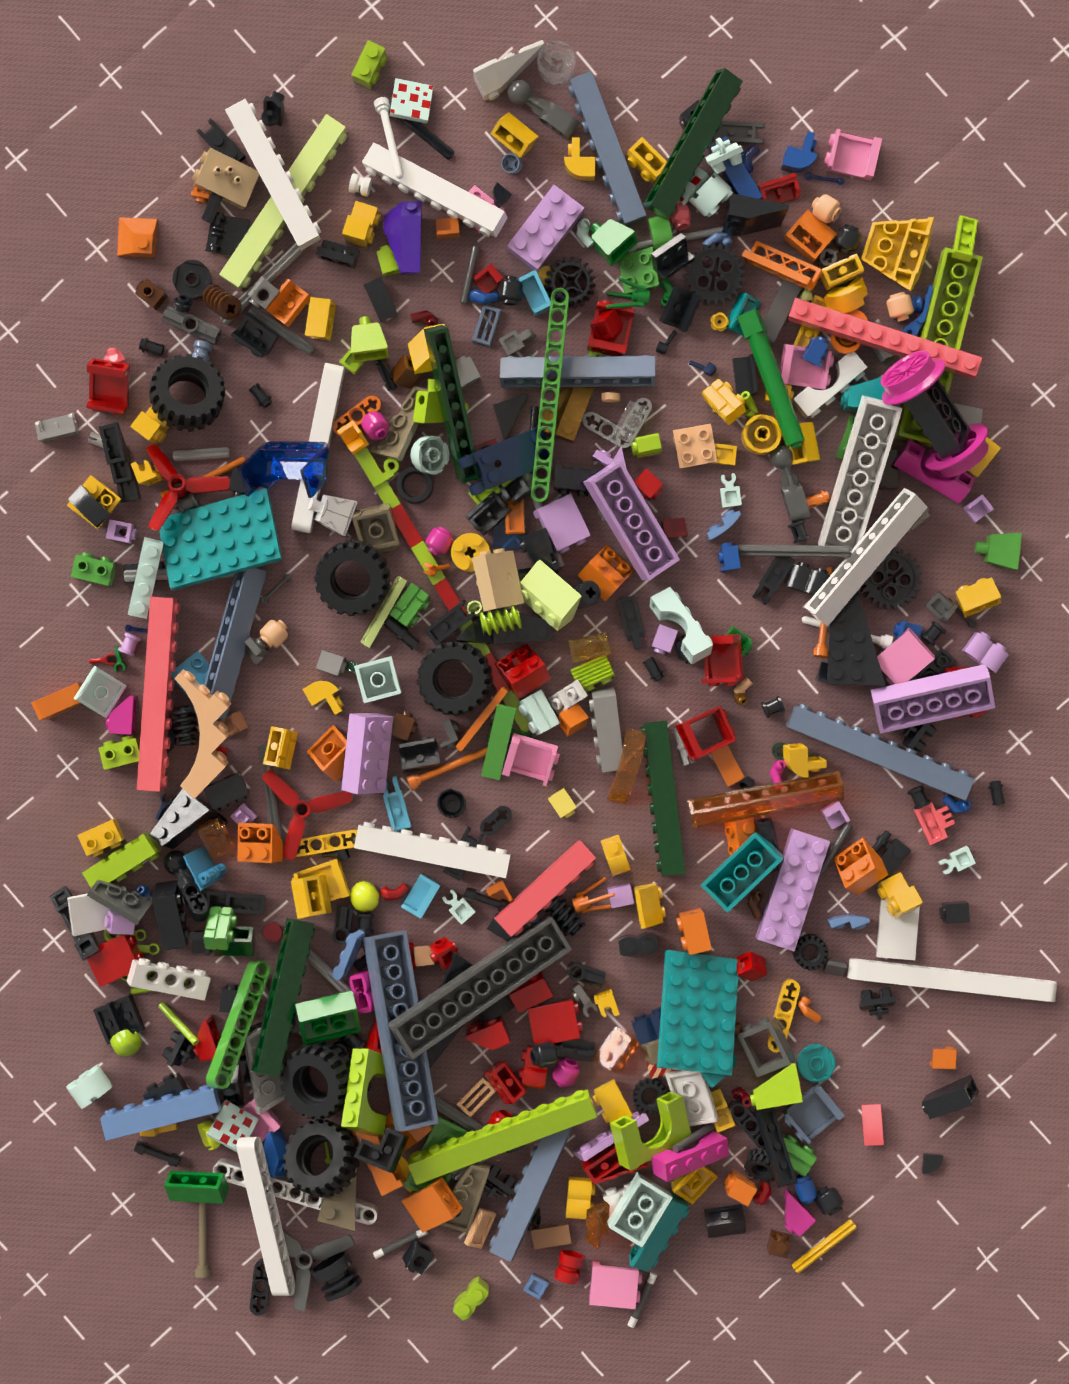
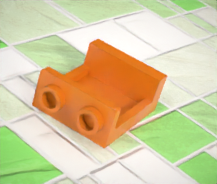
M442 1176L437 1178L431 1185L417 1192L412 1191L402 1200V1203L422 1233L453 1219L463 1209Z

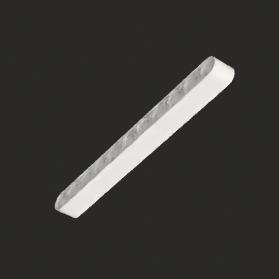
M857 958L849 959L847 978L854 980L1055 1002L1057 982L1050 980Z

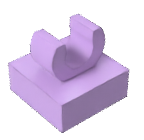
M243 803L230 817L238 824L252 823L258 816Z

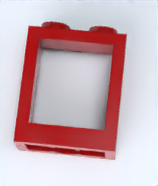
M721 705L675 725L691 761L737 741L735 731L729 725L727 713ZM713 715L723 740L701 750L690 724Z

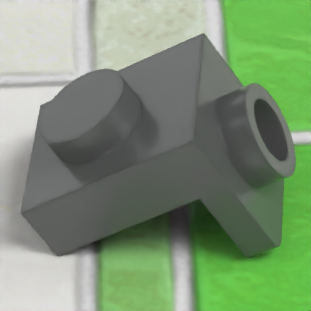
M249 637L245 641V644L248 646L245 652L256 665H259L271 653L266 647V643L260 638Z
M451 719L443 721L450 740L441 743L440 747L445 746L446 749L456 746V741L459 740L457 735L459 728L456 722H452Z

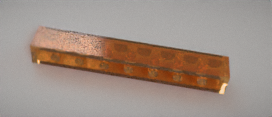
M835 771L809 776L808 778L804 777L688 800L689 815L692 827L695 829L844 800V785L840 772Z

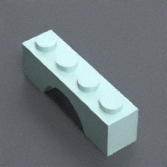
M144 537L128 615L147 619L150 597H152L163 548V542L160 540Z
M668 587L650 598L649 607L659 621H674L684 629L686 637L682 641L681 651L691 665L711 654L713 646L711 638L703 633L700 623L692 618L689 608L687 606L684 607L677 592Z

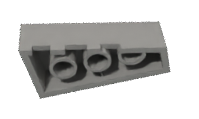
M614 686L592 689V700H589L590 712L594 711L595 717L591 719L592 729L597 732V737H594L595 748H599V755H596L597 767L601 766L602 772L624 770L625 764Z

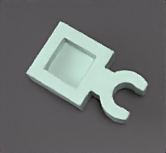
M734 473L731 474L732 480L729 482L725 480V475H721V482L725 485V488H720L722 508L742 505L740 487H734L733 484L736 480Z
M968 846L949 853L951 859H942L938 862L939 865L948 864V868L942 871L943 874H949L954 867L959 872L976 864Z
M451 889L450 893L453 895V899L448 900L445 896L442 899L446 904L453 906L449 911L462 925L476 911L465 898L458 900L457 893Z

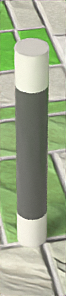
M419 1229L374 1251L373 1255L375 1259H378L413 1242L414 1239L417 1240L427 1235L428 1232L422 1233Z
M650 1272L640 1295V1302L636 1304V1309H634L627 1325L635 1328L658 1276L656 1273Z

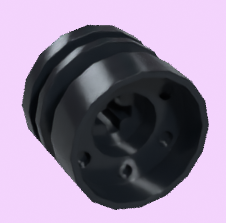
M342 1251L325 1259L311 1271L318 1284L327 1282L321 1288V1292L326 1293L324 1297L328 1302L346 1296L362 1283L361 1277L357 1275V1269L347 1270L353 1263L347 1251Z

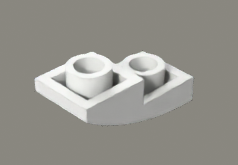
M576 680L549 697L548 700L553 709L559 714L588 695L579 681Z

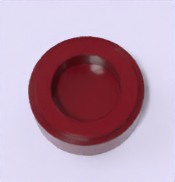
M276 922L267 924L263 929V936L269 942H276L283 935L281 925Z

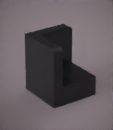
M192 930L189 932V940H192L193 954L205 953V955H210L212 953V949L205 948V930Z

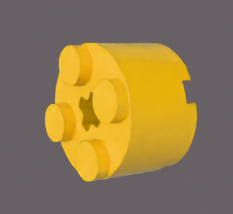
M763 414L749 419L741 432V440L744 447L750 453L757 456L766 455L773 451L779 445L782 436L777 420L772 416ZM759 432H765L764 439L757 436Z
M466 533L454 541L451 548V556L453 562L460 570L475 573L473 560L469 555L466 556L465 553L468 552L469 548L472 551L476 550V553L473 554V558L480 556L479 552L490 549L483 537L475 533Z

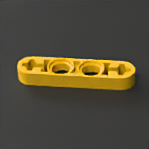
M353 829L302 838L299 846L306 845L305 841L308 840L307 847L310 852H306L307 848L301 849L300 853L296 854V857L353 848L355 845L353 841H346L347 845L344 846L342 834H346L345 838H349L352 836V833L357 835V830ZM337 836L340 838L341 843L338 847L330 844L331 837ZM315 839L320 840L322 843V847L319 850H314L311 846L312 841Z
M787 979L783 982L773 1016H776L777 1021L784 1020L786 1022V1027L782 1030L786 1039L800 992V986L794 979ZM791 983H793V986L796 988L795 990H792L790 994L791 997H794L793 1000L788 997H783L784 994L788 996L789 990L786 988V986H790ZM784 1001L791 1003L789 1011L781 1010V1004ZM769 1031L767 1039L768 1048L772 1052L778 1053L780 1052L778 1047L774 1048L771 1043L774 1039Z

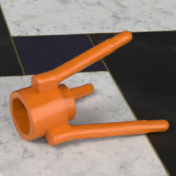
M605 877L582 892L576 893L577 897L572 898L577 913L611 908V905L590 906L592 903L614 897L615 893L590 900L588 896H584L606 881Z

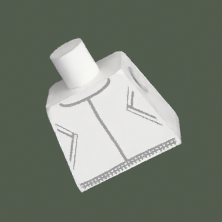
M323 495L321 501L312 498L308 509L316 512L315 521L339 535L346 536L357 501Z

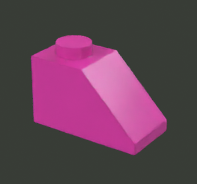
M129 696L109 714V718L107 717L106 719L108 733L135 734L137 696Z
M786 1189L784 1191V1220L787 1223L785 1227L790 1233H796L800 1237L816 1220L805 1206Z

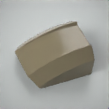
M383 503L360 509L353 513L352 520L358 539L363 541V544L367 545L369 543L373 545V549L379 550L382 554L395 551L400 546L390 504Z

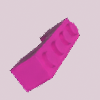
M909 439L899 451L894 466L930 486L932 489L937 490L949 499L960 503L970 492L975 477L966 472L954 477H943L938 470H929L925 466L926 448Z
M712 1131L698 1139L699 1144L692 1149L679 1151L678 1153L671 1150L652 1156L653 1174L669 1182L728 1157V1138Z

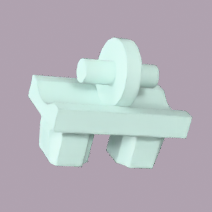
M717 138L715 140L716 146L711 147L713 153L704 157L706 163L718 174L726 169L723 163L724 160L729 159L732 166L742 163L741 152H743V149L736 142L731 144L729 139L723 142L721 138Z

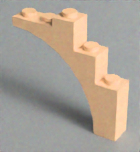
M183 669L174 679L186 691L193 703L198 717L200 740L196 761L189 775L180 786L195 799L229 763L227 757L215 749L230 734L228 727L224 723L218 722L217 719L228 709L231 703L229 702V697L223 692L216 691L211 695L210 690L205 685H200L191 672H186Z

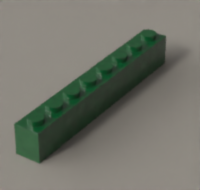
M726 68L716 70L643 206L661 218L670 217L675 212V205L685 194L687 183L693 179L695 175L694 170L702 162L706 148L712 144V137L720 129L724 115L730 111L731 102L741 90L740 86L743 81Z
M444 325L423 329L456 478L462 483L480 479L476 463L461 468L458 461L459 458L474 453L475 448L449 329Z
M667 720L643 723V727H640L641 739L645 738L646 746H642L643 757L647 758L648 765H645L646 777H650L647 791L648 796H652L653 802L649 804L650 814L654 815L655 822H652V832L657 835V841L654 842L655 853H659V860L656 861L657 872H661L662 876L685 874Z
M291 918L286 919L251 1069L257 1073L279 1077L280 1072L283 1071L284 1053L288 1050L289 1044L287 1040L293 1029V1015L296 1014L295 1004H297V997L302 990L301 980L306 973L305 962L306 958L310 955L311 948L309 945L315 934L314 923Z

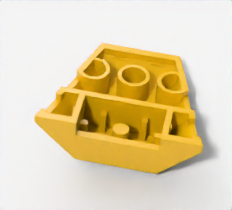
M935 218L873 222L861 260L904 288L912 291L919 280L931 243Z

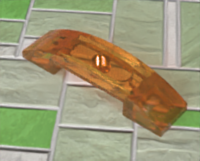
M627 728L614 782L611 783L607 797L608 801L622 804L627 803L640 767L646 732Z

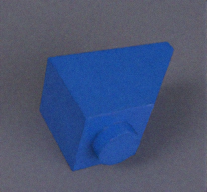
M280 1130L268 1132L263 1146L269 1174L273 1178L286 1176L283 1168L286 1164L283 1161V1154H286L285 1146L287 1143L283 1132Z

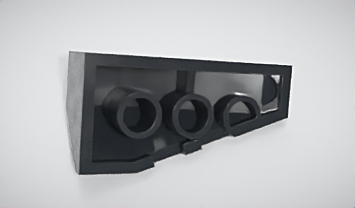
M546 528L522 536V541L519 542L522 553L526 552L531 563L535 565L537 561L541 560L556 574H559L557 563L551 557L554 552Z

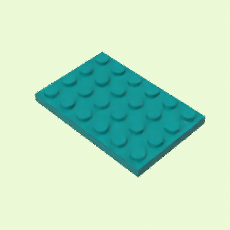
M267 488L190 509L183 514L180 512L169 515L159 530L161 541L163 542L169 586L172 591L283 560Z
M673 950L665 951L657 1068L732 1076L738 959L702 954L689 955L687 952Z

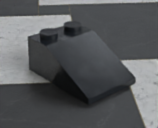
M732 193L725 211L722 232L730 236H742L780 227L789 209V205Z

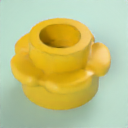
M722 312L712 315L710 319L712 329L724 331L729 324L728 317Z

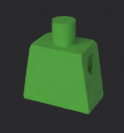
M1022 533L988 535L986 543H975L974 552L985 554L984 563L1008 570H1018Z

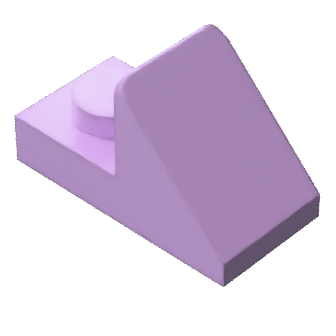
M620 447L614 459H611V454L603 449L601 451L596 450L592 456L594 460L606 467L614 461H622L626 468L622 447Z

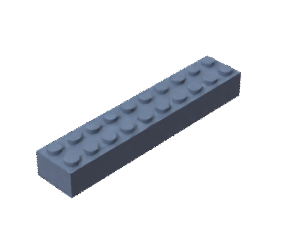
M407 931L364 937L363 942L395 1131L403 1132L439 1124L427 1050L413 1060L410 1059L387 1025L418 1003Z

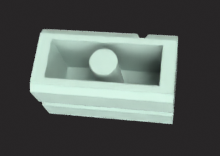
M542 689L518 702L520 713L526 716L529 721L528 727L536 736L560 723Z

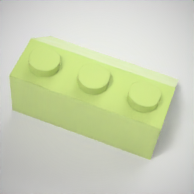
M541 560L537 561L520 582L523 599L535 613L539 614L550 626L558 631L573 620L582 596Z

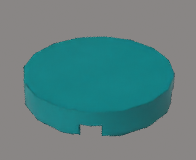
M810 1044L804 1047L797 1058V1068L800 1074L806 1080L814 1083L829 1079L836 1067L834 1055L826 1046L821 1044Z

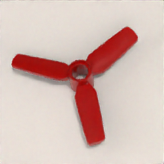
M151 444L146 447V452L162 478L168 481L170 489L161 499L148 525L151 530L159 531L178 502V498L183 497L187 492L197 494L229 490L230 481L228 477H191L185 480L183 476L177 474L176 469L157 444ZM175 484H182L180 488H173Z
M268 770L262 776V779L286 805L293 807L295 817L290 821L283 851V857L288 860H294L306 826L304 818L310 812L320 813L352 802L351 792L347 791L316 797L309 803L303 800L299 801L297 793L272 770ZM299 804L307 806V812L303 815L298 814L296 811V807Z

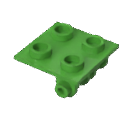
M650 247L625 254L619 260L621 278L646 286V289L658 288V285H660L658 273L653 270L651 258L654 248ZM622 282L624 293L627 294L637 290Z

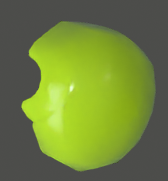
M127 1029L115 1034L111 1038L110 1043L118 1056L129 1057L138 1052L142 1046V1039L136 1031L135 1034H132Z

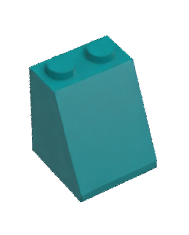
M882 377L850 386L844 391V394H841L840 406H843L842 411L857 413L862 395L882 400L885 390L881 385Z

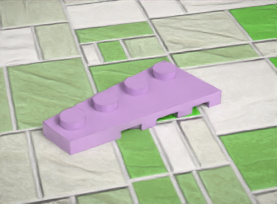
M638 1111L632 1113L633 1117L631 1118L637 1121L638 1127L649 1121L645 1113ZM611 1129L573 1150L572 1152L575 1157L582 1161H587L613 1144L614 1139Z

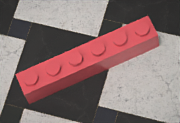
M578 840L494 917L495 921L509 936H517L524 930L522 927L527 922L531 923L538 917V911L541 909L545 910L552 904V898L556 895L559 897L566 891V885L570 882L573 884L580 878V872L584 869L586 871L594 865L593 860L596 857Z

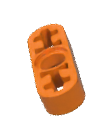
M373 395L365 398L334 422V432L340 436L337 432L338 424L344 425L348 421L345 419L347 417L351 422L353 420L352 414L355 411H360L363 414L360 421H354L359 427L366 415L360 407L364 405L366 409L370 405V400L373 402L377 401V408H370L367 412H379L382 407L380 399Z

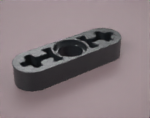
M263 1258L258 1259L254 1266L250 1299V1311L258 1316L266 1312L270 1292L266 1270L264 1277H260L261 1268H258L264 1263ZM264 1282L266 1290L258 1291L256 1283ZM258 1296H262L261 1305H263V1307H261L260 1310H258L257 1306L255 1305L257 1304Z

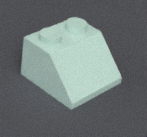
M392 656L354 666L364 703L402 693Z

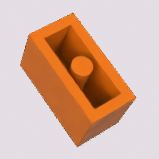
M733 1169L731 1174L728 1173L723 1182L728 1196L749 1206L757 1191L752 1179Z

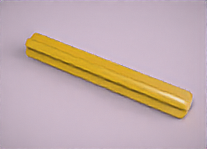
M850 1219L795 1261L792 1264L793 1269L797 1273L802 1272L857 1228L854 1222Z

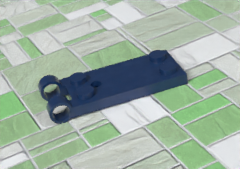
M538 426L458 459L461 468L476 463L482 481L468 486L472 496L533 471ZM542 431V439L547 440L544 431ZM543 448L539 451L541 459L546 460L549 458L550 453L547 449ZM495 461L500 462L499 468L495 467Z

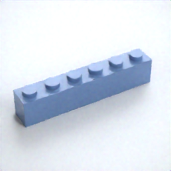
M203 1085L199 1087V1090L191 1091V1089L181 1091L180 1095L177 1096L167 1094L162 1096L161 1100L154 1101V1099H148L143 1101L141 1105L135 1106V1103L128 1104L122 1110L117 1111L116 1108L106 1110L105 1114L101 1116L100 1121L105 1140L107 1141L217 1113L222 1107L217 1089Z

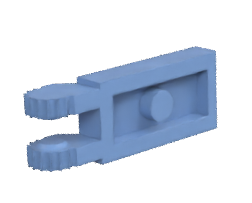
M359 929L347 937L345 942L347 944L346 948L339 957L340 963L333 969V979L338 981L349 975L365 937V932Z

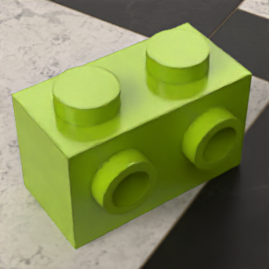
M369 40L367 41L351 74L353 82L371 90L373 84H376L378 81L381 67L385 66L388 59L384 47Z
M133 735L123 737L122 742L115 743L114 740L103 742L104 746L98 748L104 770L139 761L140 739L133 738Z

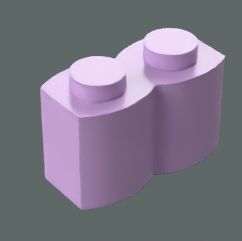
M982 631L981 633L974 632L962 652L978 664H986L988 671L991 673H996L1009 655L1005 652L1006 648L1000 643H992L990 641L991 637Z

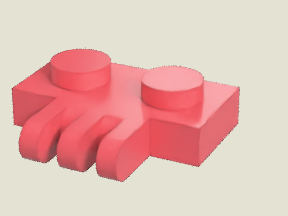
M931 802L927 806L914 809V813L929 845L948 838L944 828L955 824L954 819L946 821V819L952 817L951 812L945 815L942 813L949 810L948 805L935 810Z

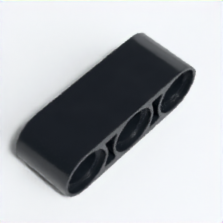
M733 1100L729 1105L731 1116L758 1148L766 1150L764 1143L758 1142L759 1137L762 1135L756 1116L748 1107L743 1106L741 1100ZM736 1106L743 1107V1111L740 1114L733 1112ZM748 1121H755L756 1124L753 1128L749 1129L746 1127Z

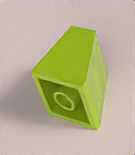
M796 1063L789 1065L754 1089V1094L750 1095L752 1107L756 1106V1109L759 1110L803 1102Z

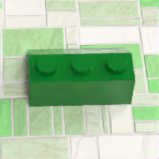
M352 991L295 1004L304 1046L361 1032Z

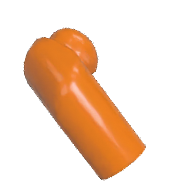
M803 996L798 1001L800 1010L806 1018L814 1023H818L821 1020V1015L808 1007L811 1004V1000Z

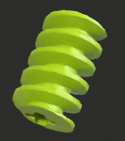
M514 606L510 607V612L504 607L502 614L498 609L495 610V615L488 611L487 617H485L483 612H480L483 634L486 631L491 636L493 629L496 634H499L500 628L507 632V626L514 631L516 624L519 629H522L519 611Z

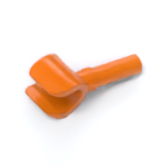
M427 562L423 566L428 568V570L423 573L434 576L439 570L449 569L450 564L435 566Z

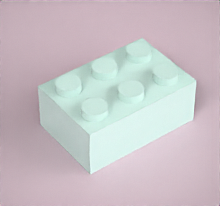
M637 1172L607 1221L610 1229L643 1247L673 1197L668 1190Z

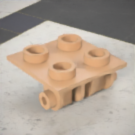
M711 424L673 430V440L676 446L679 468L718 462Z

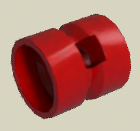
M562 1249L558 1259L560 1265L555 1270L554 1278L563 1283L578 1284L580 1277L578 1269L582 1268L584 1255L573 1250Z

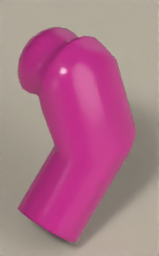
M783 760L775 761L769 772L775 789L784 786L781 775L786 768V764Z

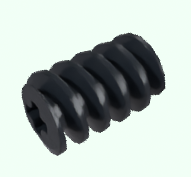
M586 581L572 587L582 596L577 610L594 605L600 599V588L593 581Z
M194 706L174 707L178 710L173 712L172 715L178 716V718L173 720V722L179 724V726L173 728L179 731V734L174 735V738L180 739L175 745H196L194 742L198 741L199 737L194 736V734L198 733V729L193 728L198 725V722L192 720L197 718V714L191 713L195 711Z
M560 895L545 909V913L552 911L550 917H556V924H562L559 928L560 931L566 929L564 936H573L586 923L579 924L581 917L574 918L576 911L569 912L572 906H564L567 900H559L562 896Z

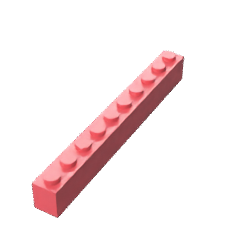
M795 298L789 314L788 321L903 358L917 351H928L932 358L944 360V371L971 380L975 379L982 357Z
M150 597L137 790L160 792L164 791V787H167L168 777L165 776V772L169 766L167 749L170 748L171 742L170 737H168V730L171 729L172 719L169 718L170 710L172 711L173 709L171 691L174 690L175 686L171 674L176 669V661L173 658L174 653L177 651L175 633L177 634L179 629L176 616L180 612V603H177L178 599Z

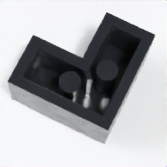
M387 1128L380 1145L361 1139L354 1157L382 1170L394 1173L409 1136Z

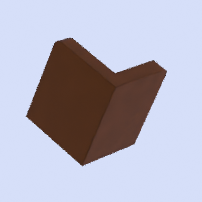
M403 355L392 368L394 384L409 389L412 388L422 375V373H414L411 357Z

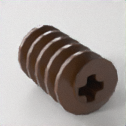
M211 285L203 293L204 305L223 319L232 320L240 314L242 308L241 301L220 286Z

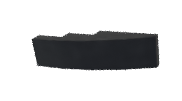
M118 422L99 426L107 465H110L113 482L117 484L119 497L121 498L120 502L126 503L141 499L136 476L131 466L132 462Z
M202 890L208 902L209 910L211 907H230L234 913L262 915L264 913L265 895ZM189 892L187 895L194 896L196 893Z

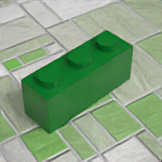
M170 1171L164 1184L169 1200L179 1202L224 1204L229 1191L224 1173Z

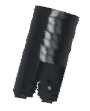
M766 817L756 820L757 833L768 841L772 840V845L780 851L772 818Z

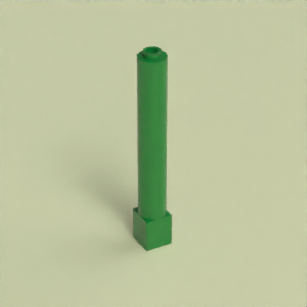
M756 309L751 310L737 318L744 337L750 345L786 447H791L793 450L803 446L802 442L805 439L766 333L768 332L761 313Z

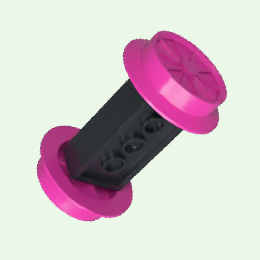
M917 351L900 359L884 373L881 378V385L885 389L882 401L886 405L904 403L909 408L914 420L923 429L925 437L929 438L933 445V448L925 458V466L929 470H938L943 477H954L974 467L987 454L989 446L985 439L988 429L980 423L967 425L938 380L945 369L944 360L932 358L928 351Z

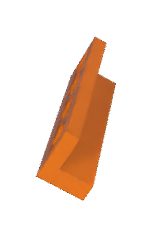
M759 241L755 242L751 251L745 249L742 254L746 263L811 292L823 272L822 269ZM759 248H762L767 256L762 257L756 254ZM780 256L783 263L778 264L771 261V258ZM796 263L798 264L799 270L794 271L790 268H787V266ZM810 270L816 272L812 279L803 273Z

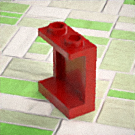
M607 300L598 301L594 320L600 313L612 310L607 309L606 305H613V303ZM632 307L615 308L623 322V327L614 337L605 340H598L591 329L587 351L610 356L625 355L635 309H631Z
M92 358L87 364V373H90L89 401L86 404V408L92 409L95 412L107 411L114 415L124 414L129 407L130 364Z
M741 634L710 635L713 646L711 654L704 658L705 679H701V682L708 683V686H720V683L725 682L726 686L737 685V682L744 680Z
M122 934L100 944V951L89 957L87 961L99 986L102 987L128 975L132 960H139V958H145V956L139 951L137 939L134 935Z
M569 998L566 1001L533 1006L527 1009L534 1045L546 1041L558 1043L579 1039V1033L583 1032L581 1021H577L576 1014H579L577 1002L573 1003V998Z

